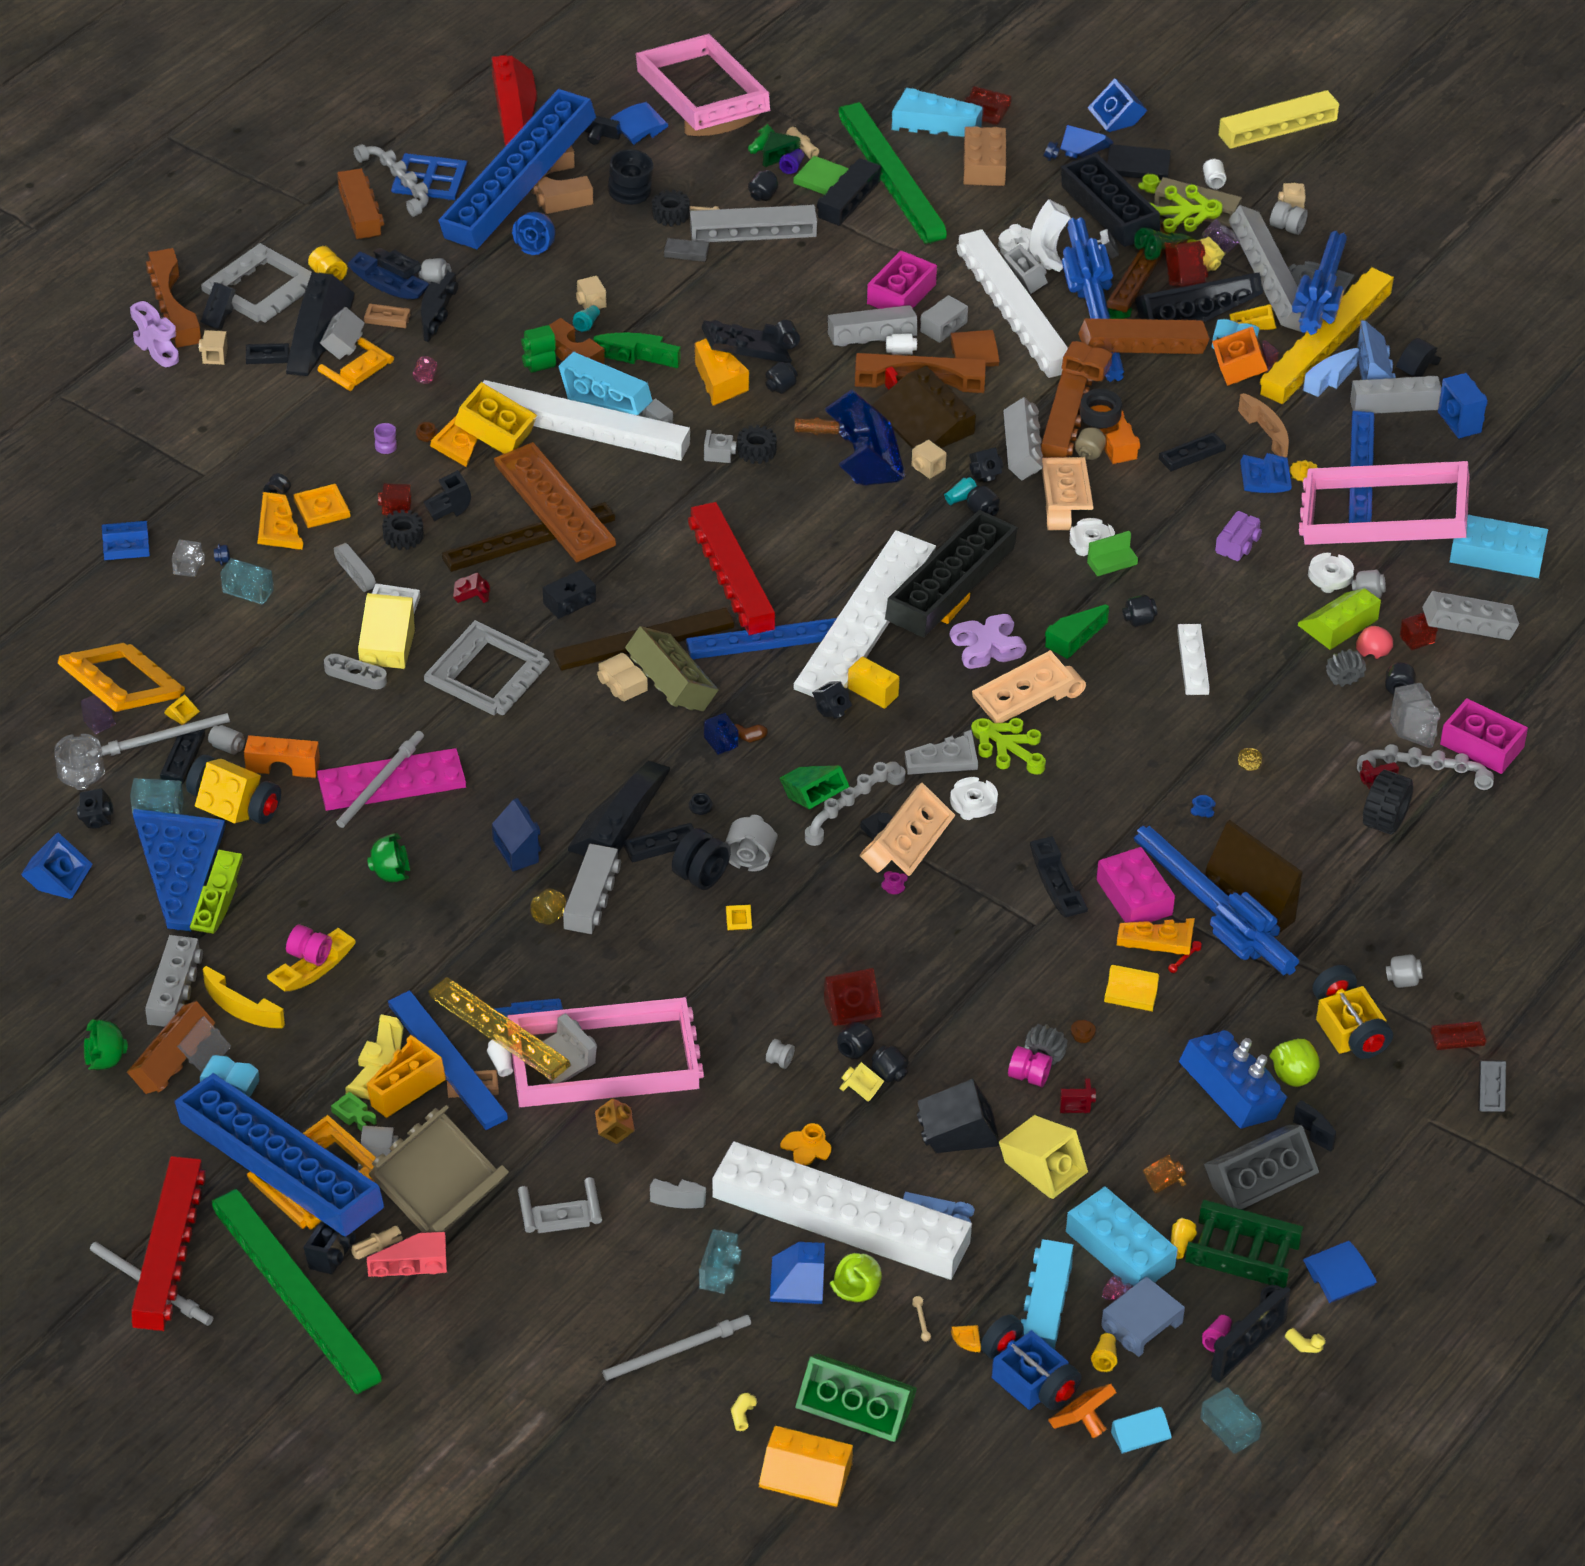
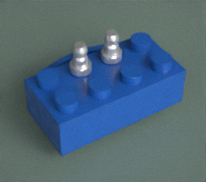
M1222 1030L1214 1034L1203 1035L1202 1037L1189 1040L1179 1063L1240 1129L1277 1118L1287 1096L1280 1090V1085L1264 1067L1267 1063V1057L1260 1055L1256 1059L1248 1053L1252 1043L1249 1038H1245L1239 1046L1233 1040L1234 1036L1230 1032Z

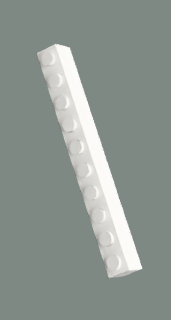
M982 229L959 235V244L957 245L959 256L963 257L968 269L973 271L976 280L980 281L986 294L990 295L994 305L998 306L1002 312L1003 318L1008 320L1013 332L1018 334L1021 343L1028 348L1031 357L1035 358L1038 362L1040 370L1044 371L1048 378L1061 375L1063 371V356L1068 347Z
M487 380L483 382L537 415L533 425L535 427L680 461L690 445L689 427Z

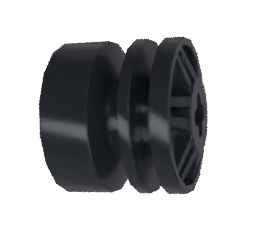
M628 149L615 153L610 161L609 195L622 204L633 205L646 201L651 193L652 159L646 153L639 150Z

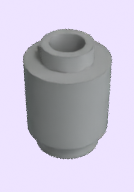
M215 725L210 730L208 741L213 747L232 755L243 749L245 740L241 732L223 725Z

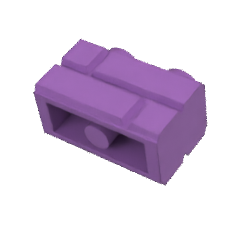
M1237 511L1217 537L1216 553L1225 557L1228 556L1236 561H1239L1244 554L1248 555L1252 548V543L1254 541L1258 542L1261 537L1260 519Z

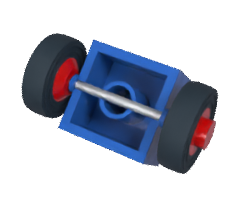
M1011 1314L1002 1316L987 1330L981 1342V1350L989 1358L993 1359L992 1378L1028 1410L1039 1402L1050 1410L1062 1407L1077 1391L1082 1379L1081 1373L1032 1330L1021 1338L1023 1324Z

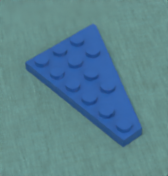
M134 809L133 819L168 929L191 931L190 925L203 886L207 885L226 827L225 820Z

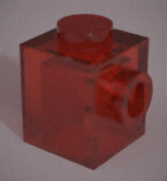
M384 483L383 492L378 493V506H382V515H388L389 513L393 515V511L396 510L398 513H401V510H405V513L410 510L411 485Z
M1421 613L1402 620L1400 637L1412 651L1435 643L1438 628L1428 626L1425 614Z

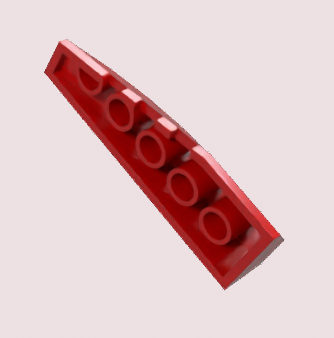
M501 55L499 57H492V77L506 146L532 118L537 100V92L532 70L513 56Z

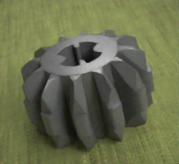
M1348 649L1344 652L1341 650L1340 653H1334L1333 658L1327 660L1326 672L1334 685L1339 684L1343 687L1349 684L1351 686V683L1359 682V678L1365 676L1366 664L1358 651Z
M1037 1024L1036 1027H1032L1028 1032L1024 1048L1032 1050L1034 1055L1040 1052L1052 1056V1065H1055L1057 1061H1061L1064 1057L1068 1040L1064 1038V1033L1056 1030V1027L1050 1028L1048 1024L1045 1026Z

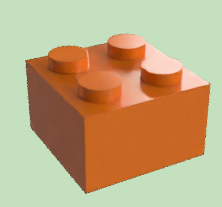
M1253 326L1212 341L1227 386L1268 371Z

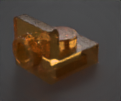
M1169 1155L1142 1170L1155 1194L1177 1181L1182 1187L1187 1185L1183 1178L1186 1175L1184 1168L1179 1161L1174 1163Z

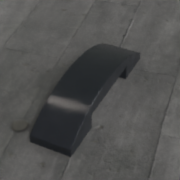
M1053 836L1031 841L1030 847L1037 870L1057 910L1064 917L1087 912L1088 908L1080 892L1075 891L1060 860L1061 852Z

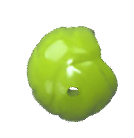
M1294 1039L1281 1043L1269 1055L1273 1060L1274 1069L1282 1082L1293 1087L1309 1083L1316 1077L1320 1067L1316 1049L1306 1039Z
M853 1253L845 1256L840 1261L834 1275V1281H831L830 1285L833 1291L837 1293V1296L843 1300L864 1302L871 1299L877 1293L881 1285L882 1272L879 1264L873 1257L867 1254Z

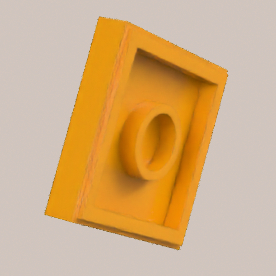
M336 484L293 494L294 502L307 528L350 517V511Z

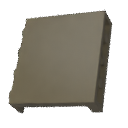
M447 1105L440 1111L437 1108L432 1110L425 1117L427 1122L422 1126L417 1123L407 1133L409 1137L404 1141L401 1138L398 1139L389 1148L391 1152L387 1156L383 1153L372 1162L374 1168L368 1174L422 1233L446 1231L501 1183L509 1173L503 1165L496 1169L446 1116L445 1112L449 1108Z

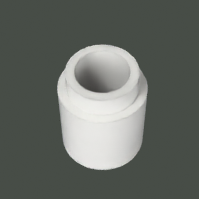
M1218 159L1208 160L1203 165L1206 183L1212 189H1219L1224 186L1226 181L1223 163Z
M891 334V336H886V353H892V355H912L913 351H917V338H913L912 334Z

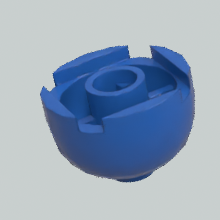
M529 212L521 216L514 223L512 230L513 239L516 244L523 248L521 250L524 253L539 255L549 249L554 242L555 227L551 219L545 214Z

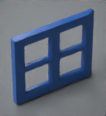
M414 154L403 155L402 161L407 169L410 162L429 164L426 173L414 172L417 178L424 179L423 182L428 188V197L456 199L467 168V161ZM437 166L456 168L454 177L435 175ZM396 176L391 192L413 195L411 189L402 186L400 178ZM432 181L452 183L449 191L430 189Z

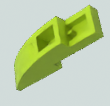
M218 850L207 886H203L190 930L212 934L216 932L226 915L237 887L236 878L243 860L242 854Z

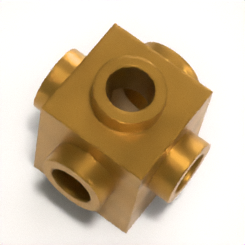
M612 1098L595 1111L600 1136L618 1144L634 1132L632 1110L627 1104Z

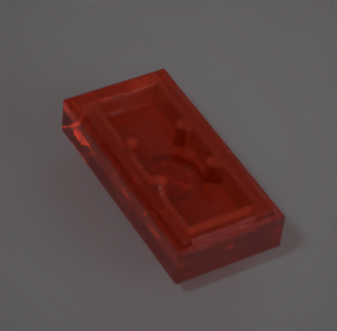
M1480 1021L1434 1025L1431 1027L1436 1050L1485 1046L1486 1043Z

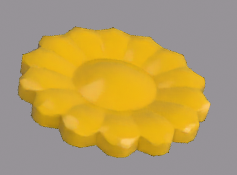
M1297 461L1290 466L1289 472L1292 478L1303 482L1304 478H1307L1308 469L1318 467L1317 464H1313L1311 461Z

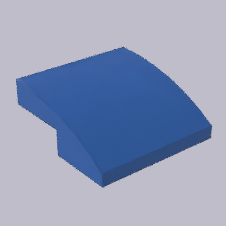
M647 102L628 107L610 118L620 122L621 132L633 145L649 134L653 138L668 127L663 118Z
M1269 453L1266 454L1264 459L1243 455L1240 463L1245 491L1277 493L1291 490L1288 458Z
M147 521L102 525L104 560L150 556Z
M1350 1241L1303 1260L1314 1283L1319 1282L1329 1303L1374 1286L1377 1283L1367 1263Z

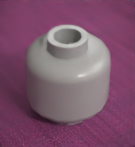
M443 258L424 260L421 271L418 273L419 278L425 282L440 283L446 273L452 271L450 264Z
M1378 570L1358 572L1356 580H1352L1353 591L1365 588L1377 598H1380L1382 593L1386 592L1384 574H1380Z
M1412 954L1395 956L1391 959V966H1386L1388 981L1393 980L1397 988L1416 986L1419 984V979H1423L1421 960H1417Z

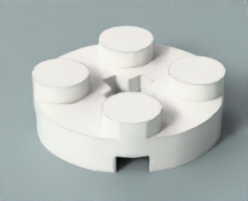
M1013 224L1009 229L1003 231L998 240V247H1000L1002 255L1020 244L1030 252L1029 242L1032 230L1022 228L1018 224Z
M1086 518L1078 521L1074 528L1072 526L1070 530V543L1076 549L1078 555L1085 556L1088 555L1090 542L1113 536L1115 532L1111 525L1108 524L1107 527L1102 524L1100 519Z
M1322 553L1311 560L1308 577L1315 585L1321 587L1323 592L1331 593L1334 590L1342 589L1352 584L1354 566L1343 555L1339 554L1338 557L1331 556V553Z
M977 777L964 778L957 781L954 789L951 790V806L965 820L984 817L996 811L998 792L996 787L987 780L984 783L979 781Z

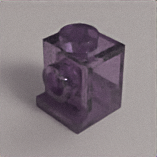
M1217 219L1202 232L1204 238L1210 237L1218 244L1219 248L1225 253L1224 256L1239 243L1234 231L1221 224Z
M92 695L81 700L83 721L94 734L115 726L112 709L100 698Z

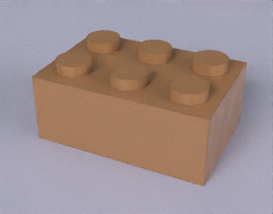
M965 127L964 185L1005 186L1006 128Z

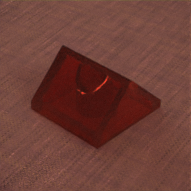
M874 968L825 977L824 1002L833 1026L882 1017Z

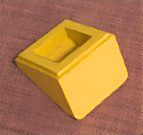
M184 694L171 704L164 713L179 724L184 725L200 711Z
M751 905L726 906L727 930L752 929Z

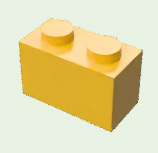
M862 656L848 669V689L885 709L899 695V676Z

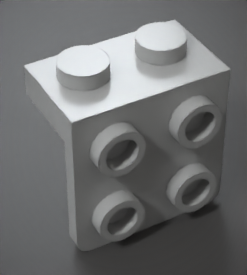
M565 1013L558 1017L557 1033L529 1049L527 1057L552 1084L563 1083L595 1064L597 1045L591 1036H587L581 1030L579 1023L576 1020H572Z

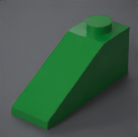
M1105 604L1060 618L1055 624L1047 628L1045 632V647L1068 659L1108 623L1109 606Z

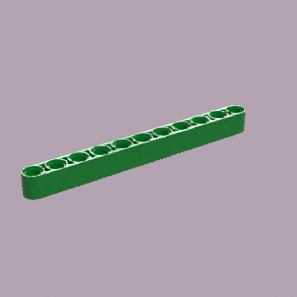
M857 102L840 106L839 117L842 124L866 159L881 165V181L925 244L945 240L947 232L944 223L862 104Z
M234 1189L212 1200V1206L218 1218L353 1392L358 1395L380 1383L382 1379L376 1365L241 1193Z

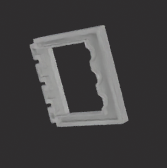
M259 243L201 285L202 291L210 295L214 282L225 286L236 285L241 281L242 276L250 275L256 271V266L264 265L265 263L273 265L294 278L256 305L234 294L231 303L233 309L254 321L259 322L261 320L267 322L277 313L291 305V302H295L305 294L312 272Z
M475 620L426 672L424 681L492 715L496 713L505 715L526 689L538 678V675L549 666L550 662L544 658V653ZM487 643L526 661L494 698L454 680Z

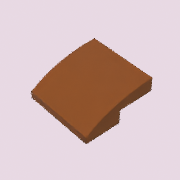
M993 330L950 333L952 353L955 358L986 360V367L999 366V356Z

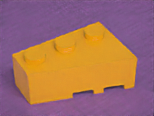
M707 339L695 343V364L701 379L704 380L706 391L711 397L713 406L749 391V370L732 353L712 350Z
M412 1035L406 1039L407 1044L401 1050H396L392 1061L388 1065L384 1064L367 1083L371 1106L386 1118L446 1080L442 1057Z

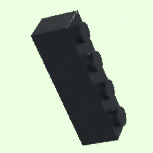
M862 158L851 164L847 172L839 177L838 181L829 188L823 197L819 198L817 202L818 218L840 226L880 183L881 165Z

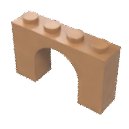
M571 146L531 189L532 193L536 194L539 207L542 206L545 214L593 205V187L587 176L568 180H553L546 177L547 174L574 168V150Z

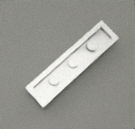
M1178 624L1177 632L1186 695H1209V681L1201 624Z

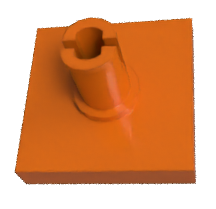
M1112 1384L1085 1391L1048 1420L1054 1429L1082 1420L1091 1437L1095 1438L1106 1431L1107 1428L1103 1425L1094 1409L1117 1392Z

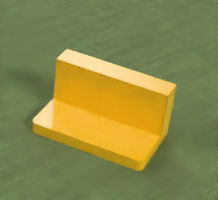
M1111 965L1104 1002L1153 1011L1158 991L1159 974Z

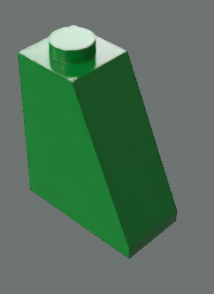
M839 765L798 767L779 778L788 799L807 809L815 807L850 787Z

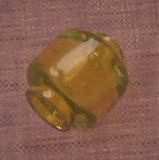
M546 889L532 899L531 914L539 923L552 924L563 916L566 899L562 893L554 889Z

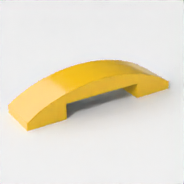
M337 928L328 934L332 938V946L327 959L322 965H314L303 958L291 967L283 964L268 974L267 979L283 991L297 990L307 986L337 965L354 946L355 939Z
M207 966L203 968L204 984L209 995L225 1011L243 1021L269 1028H283L285 1026L283 1008L265 998L256 1004L226 987L225 976Z

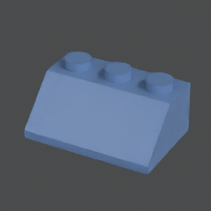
M1365 320L1361 321L1357 349H1360L1358 364L1361 379L1396 378L1395 373H1392V359H1389L1390 347L1386 345L1384 336Z

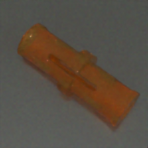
M815 417V419L795 418V432L814 433V435H819V433L838 434L839 420H820L818 417Z

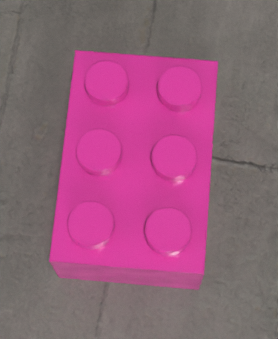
M900 251L868 283L867 304L878 309L911 305L914 308L936 285L937 265Z
M1466 698L1443 725L1440 745L1459 754H1466L1469 759L1502 774L1524 748L1528 727Z
M1142 847L1098 861L1097 882L1125 923L1153 922L1173 915L1175 895Z

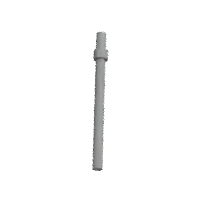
M228 713L120 742L117 740L108 742V745L90 749L92 758L108 754L113 756L121 754L120 751L210 728L215 725L230 722Z
M416 731L408 741L403 742L399 747V752L336 821L339 827H345L401 762L414 753L415 747L424 738V734L421 731Z
M97 1242L92 1243L90 1251L139 1282L141 1270ZM177 1294L176 1301H171L189 1318L194 1317L206 1326L212 1323L213 1317L201 1310L199 1304L191 1299L186 1300Z
M745 1315L732 1321L725 1320L717 1323V1327L603 1370V1376L607 1381L720 1336L725 1338L733 1335V1331L751 1325L750 1317Z

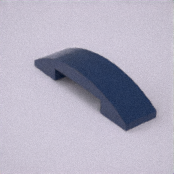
M359 252L348 262V267L365 282L382 292L406 299L419 298L430 284L415 276H411L408 280L379 267L377 259L362 252Z

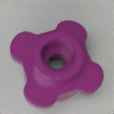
M891 871L884 873L885 880L881 883V887L886 892L899 894L905 890L904 883L908 879L906 874Z

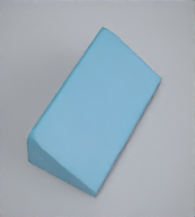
M1162 1407L1124 1417L1112 1423L1111 1433L1121 1453L1165 1441L1172 1437Z

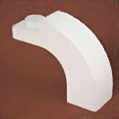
M1050 199L1044 204L1034 222L1030 235L1029 251L1034 255L1036 261L1041 263L1046 269H1054L1060 272L1063 265L1056 250L1057 240L1060 232L1071 217L1064 206Z

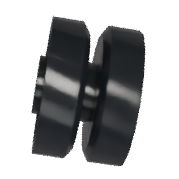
M695 828L678 845L672 860V871L680 878L689 880L697 888L707 890L714 886L725 872L730 860L731 848L726 842L719 838H713L710 833L702 828Z

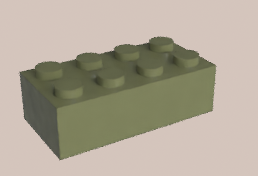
M640 626L625 647L631 654L630 658L643 668L642 672L655 682L654 686L667 696L666 700L675 707L679 705L691 711L695 709L704 712L719 690L671 634Z

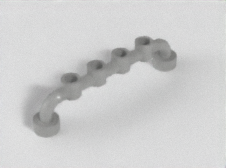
M363 144L354 147V155L360 163L368 160L371 154L377 155L382 165H387L392 175L398 176L402 185L411 189L415 198L406 202L409 214L414 217L422 213V208L428 204V188L424 182L416 184L417 177L413 171L405 173L407 172L405 163L403 161L395 162L396 156L392 150L385 152L379 147H365Z
M1390 744L1385 747V750L1368 751L1357 760V770L1359 772L1362 770L1363 761L1368 760L1373 768H1375L1376 759H1384L1388 764L1399 761L1407 762L1411 767H1418L1422 764L1430 765L1435 770H1441L1446 767L1454 768L1458 773H1465L1467 770L1475 771L1474 783L1481 790L1490 789L1494 782V775L1491 771L1487 770L1480 763L1469 761V757L1463 753L1457 754L1455 759L1445 758V753L1440 750L1434 751L1431 756L1422 755V751L1419 748L1413 747L1409 749L1408 753L1399 752L1396 745Z
M895 761L887 764L878 762L874 765L873 774L870 776L867 774L859 775L857 786L841 791V797L838 800L833 798L825 800L824 810L814 818L811 826L805 829V842L812 846L820 845L824 840V830L821 828V825L826 819L836 818L841 808L852 806L855 803L856 797L860 794H868L871 791V786L877 782L887 780L892 785L902 784L905 781V769Z

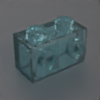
M231 558L220 572L223 593L264 604L273 592L272 570Z
M134 778L130 793L132 815L134 809L181 815L183 805L181 781Z
M716 1229L712 1230L699 1268L700 1289L725 1294L727 1285L733 1283L735 1275L733 1267L734 1264H739L742 1249L738 1248V1234Z
M1228 1387L1203 1401L1200 1418L1233 1454L1259 1440L1262 1425L1259 1417L1252 1413L1244 1405L1242 1399L1235 1395Z

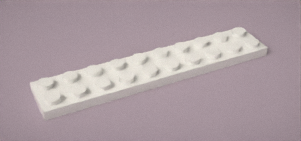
M895 530L794 682V690L814 697L812 692L830 681H841L845 689L848 687V669L862 656L867 658L889 624V621L885 620L888 597L936 552V545Z

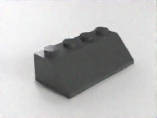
M1286 1125L1204 1164L1213 1189L1229 1207L1244 1209L1319 1173L1302 1125Z

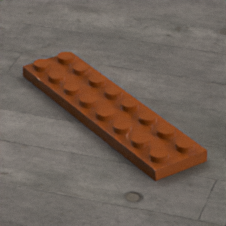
M533 442L494 458L495 466L575 562L616 546L615 538Z

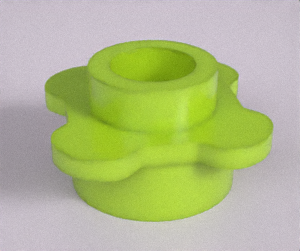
M1147 174L1143 177L1142 183L1138 184V187L1148 193H1155L1161 181L1158 176Z

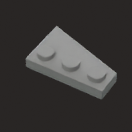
M966 731L964 736L957 738L953 736L944 739V742L936 745L929 743L905 751L907 774L978 770V760L972 731Z

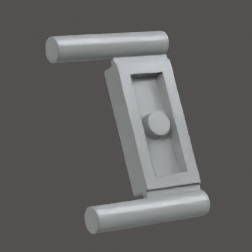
M589 1177L584 1180L587 1201L581 1200L536 1206L534 1208L531 1207L528 1187L522 1186L518 1188L525 1231L531 1233L538 1229V1233L589 1227V1222L594 1224L601 1223L602 1216L594 1178Z

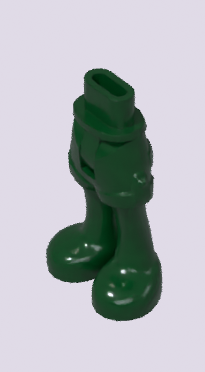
M1151 228L1139 229L1134 237L1135 247L1137 249H1145V257L1148 260L1157 259L1162 249L1172 250L1174 254L1179 256L1188 255L1195 241H1197L1183 233H1169L1168 235Z

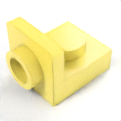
M861 1062L855 1069L849 1067L841 1077L844 1082L839 1089L844 1091L850 1086L865 1100L870 1101L884 1080Z

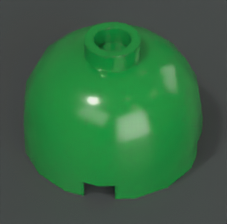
M398 833L378 839L372 846L371 857H368L370 870L375 871L376 875L383 881L390 883L407 880L410 877L405 875V870L410 871V865L405 845L400 846L397 841L401 839Z
M93 1019L89 1022L86 1031H91L90 1038L84 1039L85 1064H91L88 1068L89 1070H106L115 1066L120 1061L122 1054H125L127 1051V1039H123L122 1031L110 1021Z

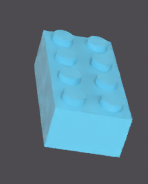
M1468 515L1466 538L1453 539L1450 563L1539 578L1548 529Z
M1103 1187L1068 1212L1066 1233L1128 1287L1132 1288L1146 1276L1155 1283L1175 1268L1177 1248L1107 1187Z

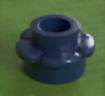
M1049 142L1043 155L1049 158L1048 161L1051 158L1056 159L1060 148L1057 147L1058 142Z
M219 543L218 548H214L215 562L220 561V565L223 566V563L230 562L228 545H221Z

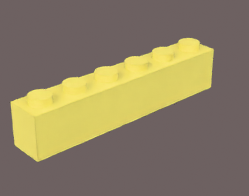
M1326 90L1221 118L1219 136L1231 149L1337 120L1339 103Z

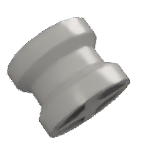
M774 1039L767 1050L766 1062L771 1064L774 1062L778 1063L781 1068L786 1069L792 1061L795 1051L794 1045H784L781 1043V1040Z

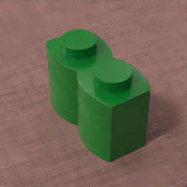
M550 325L524 331V338L521 339L524 349V355H522L524 367H528L531 373L555 367L556 342Z

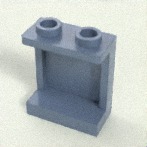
M1146 1276L1103 1310L1101 1326L1106 1333L1114 1335L1125 1349L1132 1351L1139 1357L1143 1354L1144 1345L1166 1327L1171 1325L1176 1329L1183 1323L1185 1307Z

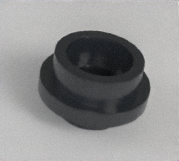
M696 793L689 801L690 811L698 815L709 813L713 807L712 800L705 793Z

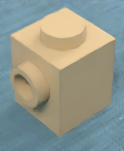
M1283 183L1282 192L1278 193V201L1281 200L1289 203L1292 208L1298 206L1304 209V184Z
M597 276L577 280L576 297L579 305L582 304L584 309L589 308L591 305H595L599 309L606 307V290Z
M205 330L203 339L199 340V352H202L203 364H225L228 349L226 331Z
M927 440L912 449V466L930 479L946 469L947 453L930 440Z

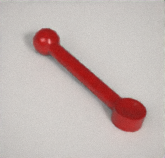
M1194 941L1190 954H1184L1175 964H1170L1168 967L1169 972H1177L1178 967L1193 952L1200 951L1202 947L1201 942Z

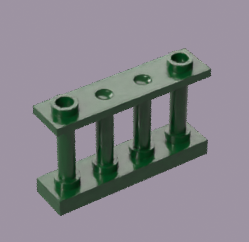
M1203 1200L1200 1208L1199 1224H1203L1204 1227L1198 1244L1188 1242L1185 1262L1268 1285H1277L1281 1288L1287 1287L1289 1269L1284 1268L1289 1248L1299 1250L1304 1226ZM1214 1228L1229 1231L1223 1251L1208 1247ZM1239 1234L1254 1238L1248 1258L1233 1254ZM1264 1241L1279 1245L1273 1265L1258 1261Z

